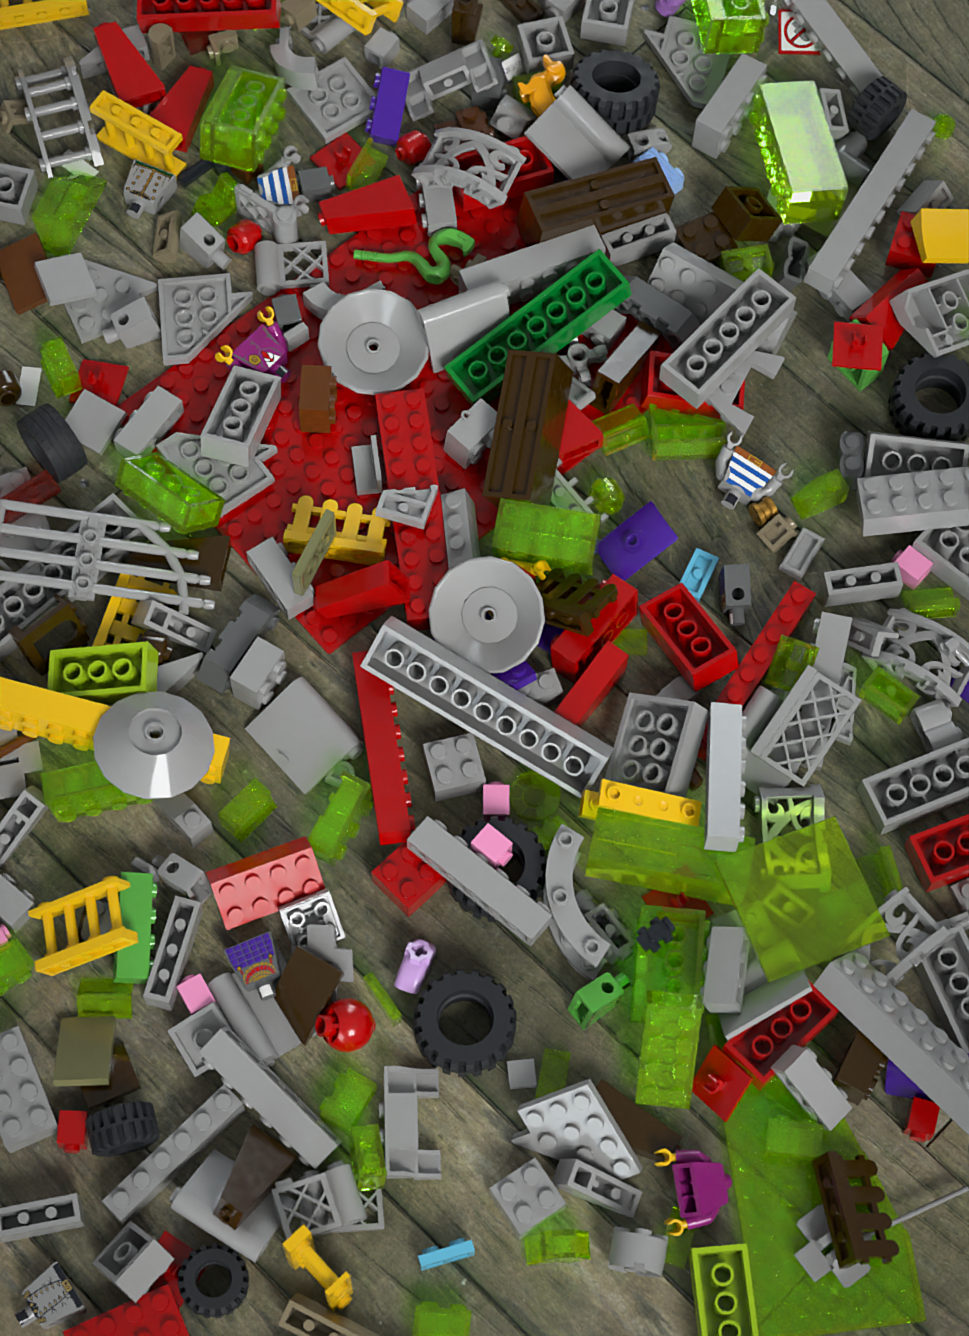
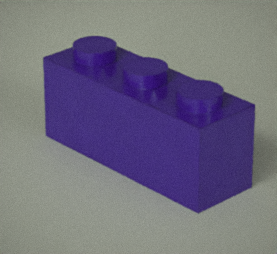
M383 67L380 74L376 73L373 87L377 88L376 96H371L369 110H373L371 119L367 118L365 132L368 133L367 141L395 147L399 138L410 73Z

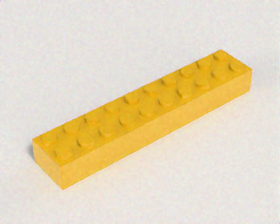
M0 677V729L22 731L24 735L32 738L38 736L45 737L55 744H63L64 742L73 745L74 748L81 751L94 750L93 736L100 718L112 706ZM157 734L151 735L154 739L159 737ZM213 734L215 753L208 772L200 781L206 784H221L229 757L230 738Z

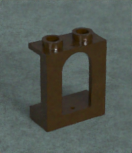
M454 0L452 7V43L467 46L476 41L483 12V4L478 3L479 0Z
M57 594L54 595V598L59 605L25 631H22L16 625L8 630V633L29 665L41 676L49 672L50 655L43 659L35 648L34 643L61 622L69 620L75 633L56 650L79 648L90 640L85 631L88 628L79 616L76 617L74 613L77 611L74 604L68 598L63 600Z

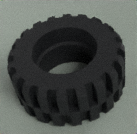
M614 49L613 51L601 50L599 53L593 52L587 57H583L574 66L570 85L618 135L633 133L635 130L639 131L652 121L656 112L660 81L656 71L653 70V67L648 62L645 63L643 58L640 56L635 57L627 51L623 53L620 50Z
M927 352L921 354L920 359L918 356L913 357L909 360L908 364H904L900 368L889 395L888 411L889 415L893 417L892 423L894 427H900L899 433L901 435L959 442L969 438V363L966 360L960 361L953 354L934 358ZM929 387L942 389L955 399L958 409L946 414L931 412L920 404L915 393Z
M490 816L489 822H484V819L481 818L475 821L474 827L470 825L464 827L462 835L457 836L467 843L468 849H471V842L488 823L513 843L511 853L518 859L522 867L520 879L513 885H520L525 888L530 894L529 897L537 903V898L541 897L546 882L547 857H545L543 843H538L536 833L534 831L529 833L527 825L522 822L518 826L513 824L512 818L506 817L505 821H498V816ZM447 880L448 888L452 890L451 895L455 902H460V908L465 912L472 911L473 917L477 919L485 916L488 917V922H496L493 916Z
M463 968L456 969V974L450 975L449 971L441 974V979L438 981L433 979L428 983V989L421 992L419 1002L415 1005L414 1036L416 1044L419 1045L423 1057L429 1059V1064L434 1068L438 1066L442 1068V1073L450 1075L451 1072L458 1073V1077L466 1078V1074L473 1073L474 1077L482 1075L483 1070L491 1071L496 1068V1063L502 1062L506 1058L508 1050L513 1045L517 1021L514 1001L511 995L506 994V988L502 983H495V977L489 974L486 977L480 975V970L472 969V973H464ZM460 1001H470L480 1005L488 1012L491 1026L487 1036L480 1042L472 1045H458L449 1041L442 1034L439 1025L440 1016L445 1008Z

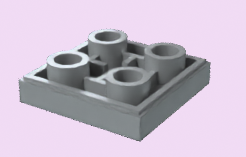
M81 253L34 263L35 271L49 306L96 297V288Z
M84 389L65 421L73 430L81 445L102 456L127 416V413Z
M328 888L278 907L291 945L308 946L307 925L309 924L332 925V927H335L336 941L346 938Z

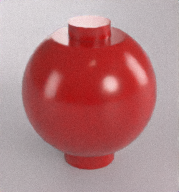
M342 998L332 1002L322 1015L317 1016L315 1021L317 1035L323 1037L331 1048L340 1052H354L363 1048L371 1039L376 1026L375 1019L369 1008L361 1001L353 998Z

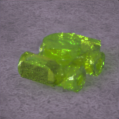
M548 816L541 822L543 825L541 829L535 826L531 830L538 836V843H543L547 851L550 850L552 840L561 824L567 826L559 816H555L552 820Z

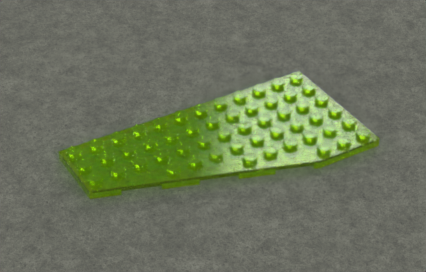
M718 1014L706 1015L705 1022L710 1050L714 1044L723 1049L724 1044L729 1040L724 1035ZM777 1075L760 1091L750 1083L728 1121L724 1122L722 1120L742 1242L743 1244L747 1243L759 1336H825L925 1322L926 1316L911 1237L901 1222L884 1231L887 1240H894L898 1244L899 1254L894 1256L889 1264H883L882 1259H869L870 1271L850 1287L844 1288L831 1270L814 1282L795 1258L794 1254L810 1243L796 1224L817 1206L823 1205L812 1161L827 1151H836L837 1155H842L843 1160H855L857 1155H864L865 1160L869 1159L865 1152L862 1151L845 1118L831 1131L816 1126ZM877 1174L871 1177L872 1186H878L884 1191V1187ZM860 1178L848 1179L850 1186H862ZM884 1191V1201L877 1204L879 1213H886L893 1220L898 1215ZM855 1205L857 1213H869L867 1205ZM872 1235L873 1238L871 1240H876V1236ZM833 1243L821 1251L825 1257L834 1250Z

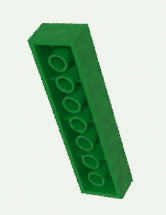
M598 249L448 363L444 369L449 380L471 406L480 398L489 405L501 395L509 350L557 353L632 295L630 283L606 255Z

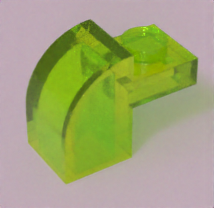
M227 172L220 174L212 193L198 197L191 215L193 216L198 212L212 227L221 225L237 210L234 188L238 183Z
M558 1229L542 1231L538 1235L524 1237L526 1265L528 1266L552 1262L569 1264L591 1259L588 1231Z

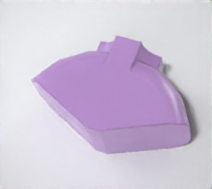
M419 938L408 943L394 982L396 988L412 994L420 992L437 954L433 943Z

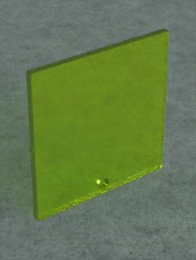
M835 816L780 837L774 836L772 840L715 861L768 983L819 963L831 962L835 957L890 936Z

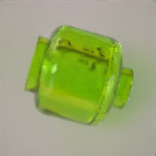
M608 477L595 480L588 493V496H592L594 499L592 504L601 514H614L618 512L625 500L624 492L617 481Z

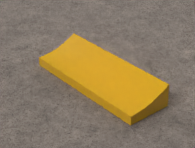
M922 208L911 221L922 263L969 264V209Z

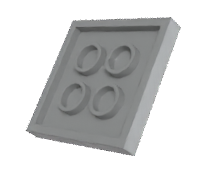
M346 57L319 71L318 90H301L294 87L287 89L289 98L325 144L367 121V118L371 119L373 110H369L371 96L376 95Z

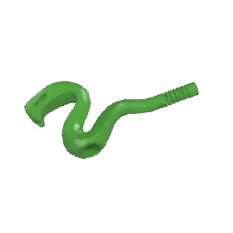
M444 228L436 231L430 237L428 244L429 251L436 261V266L434 267L420 254L413 251L377 253L355 249L354 259L382 263L410 262L416 267L424 280L431 284H442L450 276L451 263L439 246L450 245L463 250V256L466 257L473 250L475 240L469 235L453 228Z

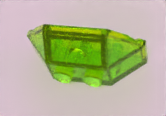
M87 173L58 177L51 180L32 215L33 222L46 252L57 256L70 254L107 184L106 180Z

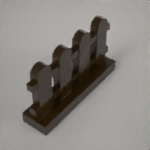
M555 568L548 574L544 573L546 578L536 584L543 598L545 623L587 637L594 631L590 620L599 617V612L610 602L614 603L618 595L615 584H607L600 590V584L597 579L592 578L583 583L578 573H573L565 578L561 568Z
M827 1151L814 1159L812 1165L839 1269H848L859 1262L860 1265H866L870 1263L869 1259H882L883 1264L891 1263L892 1258L899 1254V1246L894 1240H887L884 1231L892 1226V1220L888 1214L879 1213L877 1204L884 1201L885 1194L880 1187L872 1186L870 1178L878 1172L876 1163L872 1160H865L864 1155H857L855 1160H843L842 1155H837L836 1151ZM860 1178L862 1186H850L848 1179ZM855 1205H867L869 1213H857ZM862 1232H874L876 1240H864Z

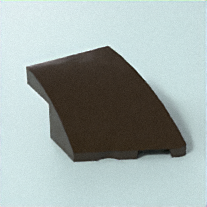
M297 946L282 973L275 990L276 996L274 999L301 1043L306 1046L315 1032L317 1016L322 1015L332 1000L330 997L343 978L344 973Z
M114 1043L109 1085L80 1086L90 1110L141 1089L124 1043Z

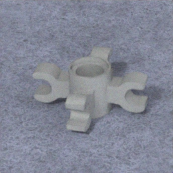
M576 337L567 344L568 354L559 357L573 370V374L578 376V381L587 387H591V376L588 370L589 364L606 362L608 351L606 345H599L589 350L587 346L580 344L578 337Z

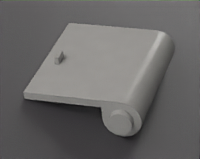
M563 85L554 94L557 99L524 133L569 180L608 170L630 148L571 85L568 88Z
M497 279L416 311L419 324L426 335L431 367L434 374L445 370L444 367L510 317L507 299L510 296V292L505 282L502 283Z
M304 677L294 680L245 728L305 795L342 759L348 760L351 758L354 760L364 750L362 748L364 742Z
M762 686L758 687L742 712V715L746 716L745 731H742V737H746L745 753H741V759H746L744 775H741V781H745V788L757 795L758 787H764V789L787 788L792 780L751 753V749L784 702L777 695ZM799 711L801 720L810 718ZM797 714L791 722L798 721ZM817 721L802 724L804 738L820 735ZM821 724V729L823 733L826 727ZM799 725L789 726L784 732L786 742L802 739ZM781 736V738L779 739V741L777 742V744H778V743H783V738H782V736ZM818 739L805 742L808 754ZM803 743L787 745L790 760L805 757ZM785 747L773 748L768 757L775 762L786 761ZM804 761L791 763L793 774H796ZM788 764L781 765L789 771ZM769 799L768 802L775 806L779 799Z
M788 939L783 940L747 962L741 1013H718L727 1040L813 991L800 958Z
M277 947L281 972L283 973L287 962ZM229 972L224 973L208 983L207 986L232 1031L269 1068L275 1064V1059L302 1044L274 997L262 1001L257 989L247 992L236 973L232 975ZM279 980L272 982L275 990L277 988Z
M214 1149L183 1188L177 1187L169 1199L172 1203L171 1209L256 1263L281 1225L272 1194L270 1193L236 1230L223 1223L213 1215V1212L235 1162ZM284 1193L279 1194L282 1205L293 1209L297 1201Z

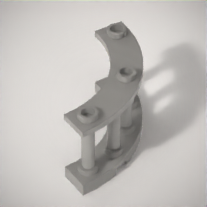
M72 56L63 58L64 65L60 66V69L24 77L22 69H18L19 76L15 77L18 91L23 90L28 107L24 108L27 122H33L42 154V158H38L42 172H47L48 178L53 177L52 167L84 159L92 160L94 166L104 164L94 128L89 129L87 121L92 119ZM60 78H63V79H64V80H60V81H56V82H52V83L43 84V85H39V86H35V87L28 88V86H31V85H35V84H39V83H43V82H47V81H51V80H56V79H60ZM64 89L72 90L74 96H71L69 100L36 108L33 107L31 97ZM69 109L79 111L81 119L77 120V123L40 131L37 117ZM78 132L80 134L85 133L88 146L84 147V150L48 158L43 141Z
M561 824L549 850L545 875L546 882L543 890V904L551 911L552 920L548 928L556 946L559 947L567 958L568 963L584 978L592 982L606 964L607 960L603 957L611 944L601 938L591 928L577 905L572 875L581 858V853L578 852V849L584 837Z

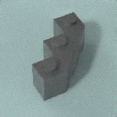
M624 276L630 283L632 295L614 308V310L620 314H632L638 323L642 321L661 332L673 350H677L701 326L699 318L687 308L637 276Z
M256 593L244 600L239 607V617L234 622L229 621L218 637L220 640L218 646L214 650L210 649L205 655L196 679L220 693L231 687V675L256 638H261V636L269 631H273L277 627L280 620L278 614L281 608Z

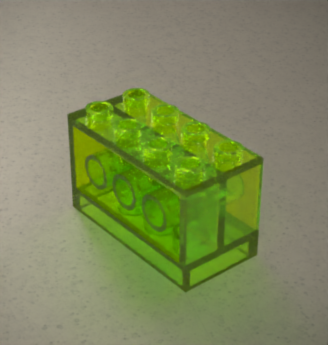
M691 0L704 54L758 53L760 44L764 42L765 26L769 24V14L764 9L765 0Z
M230 65L200 122V159L254 172L257 165L262 164L265 150L270 149L272 136H276L278 133L279 122H283L286 116V108L283 107L287 97V89L284 88L285 78Z
M500 498L491 546L493 555L496 558L505 557L508 560L514 559L529 563L545 560L551 569L561 568L563 571L593 576L602 529L601 515Z
M641 904L636 932L643 926L649 929L651 926L649 922L656 916L660 920L666 916L676 929L671 933L674 939L667 944L661 940L659 942L661 948L656 953H653L650 949L645 952L636 941L630 1022L694 1028L696 1021H701V1015L704 1013V1004L700 1000V991L705 986L706 977L702 969L704 962L707 961L708 950L707 945H703V943H706V937L709 934L710 920L705 919V910Z

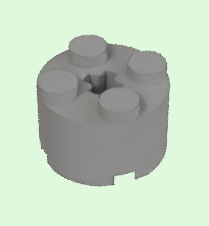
M614 1227L608 1268L627 1273V1271L633 1272L638 1276L661 1277L664 1270L668 1237L652 1234L651 1230L636 1228L635 1233H631L630 1229Z

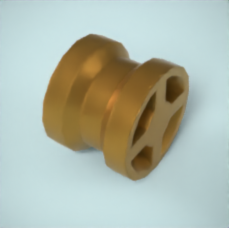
M769 496L762 498L758 504L752 503L749 505L750 515L759 527L764 526L766 521L772 520L778 514L777 507Z

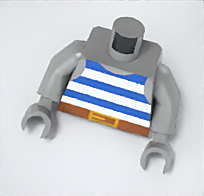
M289 145L284 150V157L257 177L258 190L252 191L277 208L280 206L292 207L297 217L302 216V213H308L309 207L305 204L309 200L305 196L299 195L294 166L291 165V162L298 163L301 160V156L295 153L298 150L297 148Z
M733 430L728 431L726 435L728 442L723 445L715 461L716 477L719 480L717 487L726 493L721 503L728 509H734L738 501L743 505H747L750 501L757 503L766 496H772L783 484V479L790 478L794 472L793 469L790 474H783L782 468L787 464L783 463L779 467V473L774 475L777 470L737 446L742 442L741 433L736 441L730 440Z

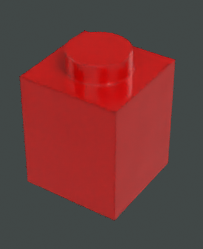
M913 1097L909 1102L903 1134L909 1135V1139L916 1142L929 1141L935 1133L940 1107L935 1102Z
M59 1111L56 1143L59 1148L63 1149V1152L80 1153V1149L87 1150L89 1137L85 1120L90 1117L87 1111Z

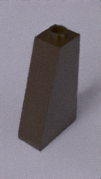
M640 321L598 370L592 388L596 399L590 402L589 405L606 415L612 412L644 367V362L649 352L656 350L661 332Z
M230 536L165 541L170 547L191 549L199 552L198 560L177 559L184 572L211 577L210 585L187 583V586L221 592L232 548ZM140 552L129 553L127 564L172 570L165 556ZM145 577V579L177 584V581Z
M600 1080L595 1088L635 1154L664 1163L665 1156L662 1153L654 1154L655 1151L667 1149L671 1153H675V1150L682 1149L678 1145L682 1139L679 1134L604 1080Z
M253 1124L241 1146L213 1215L236 1230L271 1193V1190L275 1189V1183L282 1181L289 1174L297 1156Z

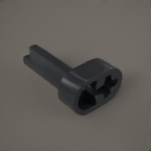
M211 147L202 154L203 158L176 178L181 186L186 188L211 169L221 179L231 173L232 170L224 157L214 147Z

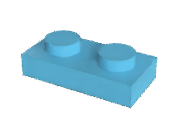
M696 548L680 583L682 582L699 603L718 564L719 557Z
M460 1238L449 1242V1247L443 1249L433 1246L422 1250L423 1255L418 1256L420 1269L423 1271L473 1256L475 1249L472 1240L465 1242V1238Z

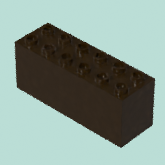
M657 157L524 192L516 225L526 247L591 225H595L601 237L603 234L666 212L669 214L675 195Z
M508 351L482 494L483 497L501 511L548 516L573 378V370L556 353Z

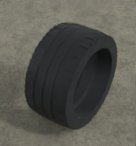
M49 403L39 406L17 422L18 431L30 453L54 482L59 483L66 480L87 465L86 454L75 433L61 414Z

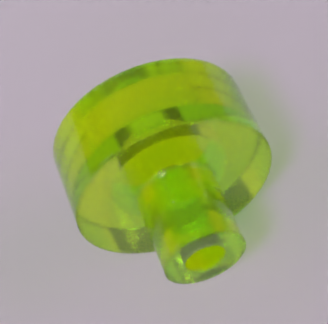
M497 34L490 41L495 46L491 54L497 58H500L503 52L510 54L514 48L511 42Z
M939 114L934 117L933 120L936 121L933 131L936 133L935 137L939 139L951 137L956 125L954 119L947 114Z

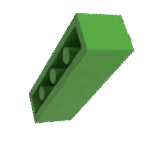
M121 872L118 878L130 882V888L118 892L122 925L126 929L137 932L139 943L114 952L113 982L145 984L149 979L154 963L153 960H150V950H154L155 934H151V924H155L156 908H152V898H156L157 882H153V874Z

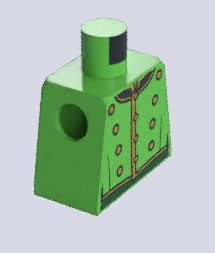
M606 972L578 990L567 1010L579 1026L585 1030L618 1005L624 990L630 986V982L623 973L613 978L610 973Z

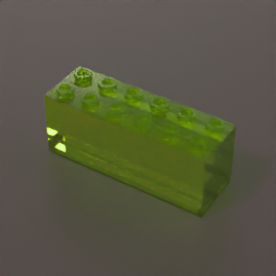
M814 80L760 84L757 94L754 95V107L749 113V121L755 129V141L759 142L760 158L765 162L766 177L770 178L771 194L776 196V209L783 219V224L838 220L849 188Z
M598 807L585 876L677 895L684 892L687 897L740 907L748 886L756 838L744 836L743 842L738 843L736 852L704 849V828Z

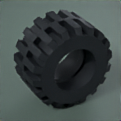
M885 76L875 79L860 93L853 103L847 117V124L869 141L879 138L894 124L901 114L907 100V93Z
M134 1101L114 1105L95 1112L85 1120L92 1154L95 1156L111 1157L131 1153L152 1145L160 1138L154 1107L149 1102Z
M212 1243L211 1246L202 1245L200 1249L189 1253L190 1256L184 1259L178 1274V1286L186 1306L193 1310L195 1314L203 1315L204 1318L216 1317L217 1319L222 1318L223 1315L233 1313V1310L241 1306L248 1293L249 1274L244 1259L239 1256L237 1251L231 1250L229 1246H219L218 1243ZM210 1265L224 1267L229 1272L231 1278L230 1287L227 1292L215 1298L203 1295L197 1286L199 1273Z

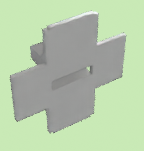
M0 729V747L17 738V730L6 731ZM39 741L25 743L18 749L0 758V799L20 796L23 790L26 789L24 774L44 770Z
M319 924L307 925L308 946L291 945L292 954L296 947L299 946L323 961H332L326 963L344 973L341 981L354 982L352 950L338 948L335 940V927ZM338 986L330 997L332 999L330 1003L338 1000Z
M823 1205L817 1206L796 1224L810 1243L794 1254V1256L814 1282L831 1270L843 1287L846 1288L870 1271L871 1267L868 1264L860 1265V1262L848 1269H839L835 1250L828 1253L826 1257L821 1253L823 1249L832 1243ZM870 1236L864 1240H871L873 1237Z

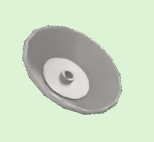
M369 288L347 294L330 307L320 324L318 348L323 365L332 366V376H337V382L356 393L375 395L401 390L418 377L428 360L429 350L426 335L419 324L416 313L417 309L410 301L392 291ZM376 345L378 349L373 351L370 350L369 346Z
M493 556L470 558L449 569L434 588L428 609L430 631L435 642L489 674L506 672L524 662L538 645L545 623L543 598L532 577L515 563ZM488 610H491L494 614L492 620L486 618L485 614Z
M162 691L138 692L117 701L100 718L93 736L94 757L105 778L122 792L144 799L172 798L192 789L208 772L215 753L213 730L203 713L186 699ZM157 734L159 737L154 739L151 735Z

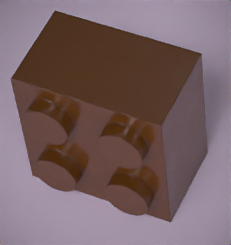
M302 365L299 397L301 432L330 433L331 424H336L335 402H337L338 388L337 376H332V366Z

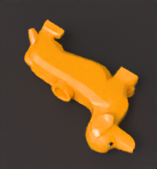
M547 54L542 59L545 71L534 74L526 85L522 82L518 83L519 95L523 103L530 102L531 109L537 118L556 100L552 89L564 80L566 74L562 62L553 61Z

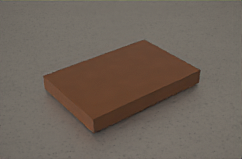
M37 233L0 250V271L18 315L48 302L34 268L35 262L48 259Z

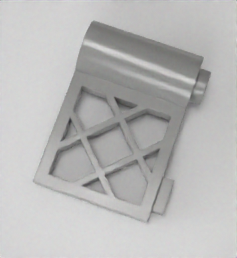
M318 3L316 4V9L319 10V14L309 22L318 23V26L312 31L304 27L299 32L311 40V45L316 52L326 54L356 29L334 13L322 16V10L329 9Z
M238 183L235 186L237 213L240 216L257 223L262 230L275 237V243L277 244L299 243L297 214L292 207L280 206L277 208L243 184Z
M261 241L255 245L257 290L263 295L273 296L280 289L310 287L311 289L322 282L326 286L329 285L326 241L287 244ZM322 249V254L316 260L307 255L311 250ZM294 251L298 256L290 262L284 257V252ZM303 258L311 263L305 271L296 266ZM317 268L323 272L324 278L313 279L309 274ZM291 270L300 275L296 280H285V276Z
M338 1161L328 1165V1171L293 1183L291 1178L275 1183L276 1188L271 1190V1194L286 1240L292 1235L289 1223L293 1216L307 1222V1229H309L310 1225L316 1227L309 1230L312 1233V1237L367 1219L350 1164L344 1165L343 1161ZM320 1181L323 1194L319 1201L304 1194L308 1185ZM304 1186L302 1192L296 1190L297 1188ZM289 1191L299 1196L293 1210L282 1205L279 1194ZM324 1197L326 1198L328 1206L322 1203ZM302 1198L317 1205L310 1219L296 1212ZM319 1207L330 1212L333 1223L323 1226L313 1221ZM285 1212L290 1214L288 1220L286 1218Z
M370 1168L358 1169V1174L353 1175L355 1182H357V1187L363 1181L375 1182V1193L369 1199L360 1191L359 1194L365 1202L363 1205L364 1209L369 1206L377 1213V1223L366 1224L364 1221H361L359 1224L340 1227L319 1235L384 1230L381 1174L375 1173V1169ZM320 1171L303 1172V1177H299L298 1181L318 1175ZM320 1181L308 1185L304 1194L319 1201L323 1194ZM304 1186L299 1188L300 1192H302ZM375 1196L376 1206L371 1202L375 1198ZM324 1197L322 1203L328 1206L326 1198ZM302 1198L299 1203L300 1214L310 1219L317 1205ZM319 1207L313 1221L323 1226L333 1223L330 1212ZM300 1219L301 1226L303 1224L307 1226L308 1223ZM310 1225L308 1230L315 1229L316 1227Z

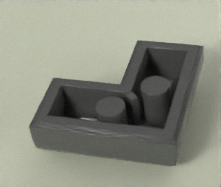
M857 131L847 134L823 158L821 163L859 189L873 169V167L859 159L866 151L867 141Z

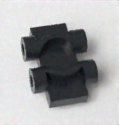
M656 916L649 922L651 925L649 929L643 926L636 932L639 936L635 940L645 952L650 949L653 953H656L661 948L659 944L661 940L667 944L674 939L671 933L676 928L666 916L661 920Z

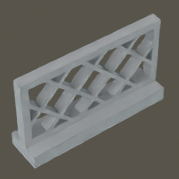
M808 665L751 749V753L804 787L862 700ZM819 680L829 686L830 696L815 699L813 689ZM832 688H833L834 690H836L837 692H839L840 694H835V695H833V690H832ZM811 693L812 699L806 700ZM847 697L854 702L848 711L837 713L835 698ZM831 699L834 714L819 716L816 702ZM813 703L816 717L801 720L799 709L802 705ZM797 714L798 721L791 722ZM843 715H845V716L843 717V719L841 720V722L839 723L838 716H843ZM835 717L837 723L835 731L822 734L820 720ZM817 721L820 735L804 738L802 724ZM799 725L802 739L786 742L784 732L787 727ZM781 736H782V738H783V743H778V744H777V742L779 741V739H780ZM830 737L827 743L825 744L824 738ZM821 739L823 747L821 752L808 756L805 742ZM803 743L805 757L790 760L787 745ZM785 747L786 761L775 762L768 757L773 748ZM810 759H815V761L813 762V764H812L811 767H810V762H809V760H810ZM806 760L808 771L803 779L793 774L791 763ZM788 764L789 771L781 765Z

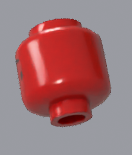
M413 130L398 138L395 154L400 161L407 165H414L426 158L431 148L430 140L426 134Z
M249 219L240 220L228 229L227 245L233 252L243 255L254 249L258 242L262 241L261 228L257 223Z

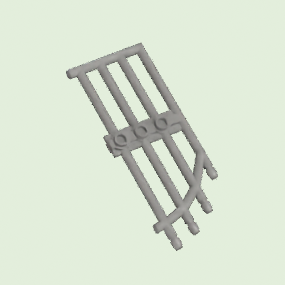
M0 499V539L1 534L6 533L77 544L75 557L0 546V557L73 567L71 580L0 570L1 581L69 590L68 598H75L81 601H94L95 594L143 601L154 600L158 603L179 605V613L183 615L189 614V607H202L211 610L215 606V601L210 599L202 600L201 598L188 596L187 583L210 585L211 577L184 572L177 558L198 560L199 552L191 549L170 547L155 532L156 530L170 532L171 524L158 523L152 520ZM10 510L80 520L79 533L3 523L5 511ZM106 524L137 528L153 544L104 537ZM105 547L165 556L172 570L102 561V549ZM100 570L177 581L178 595L97 584L98 573Z

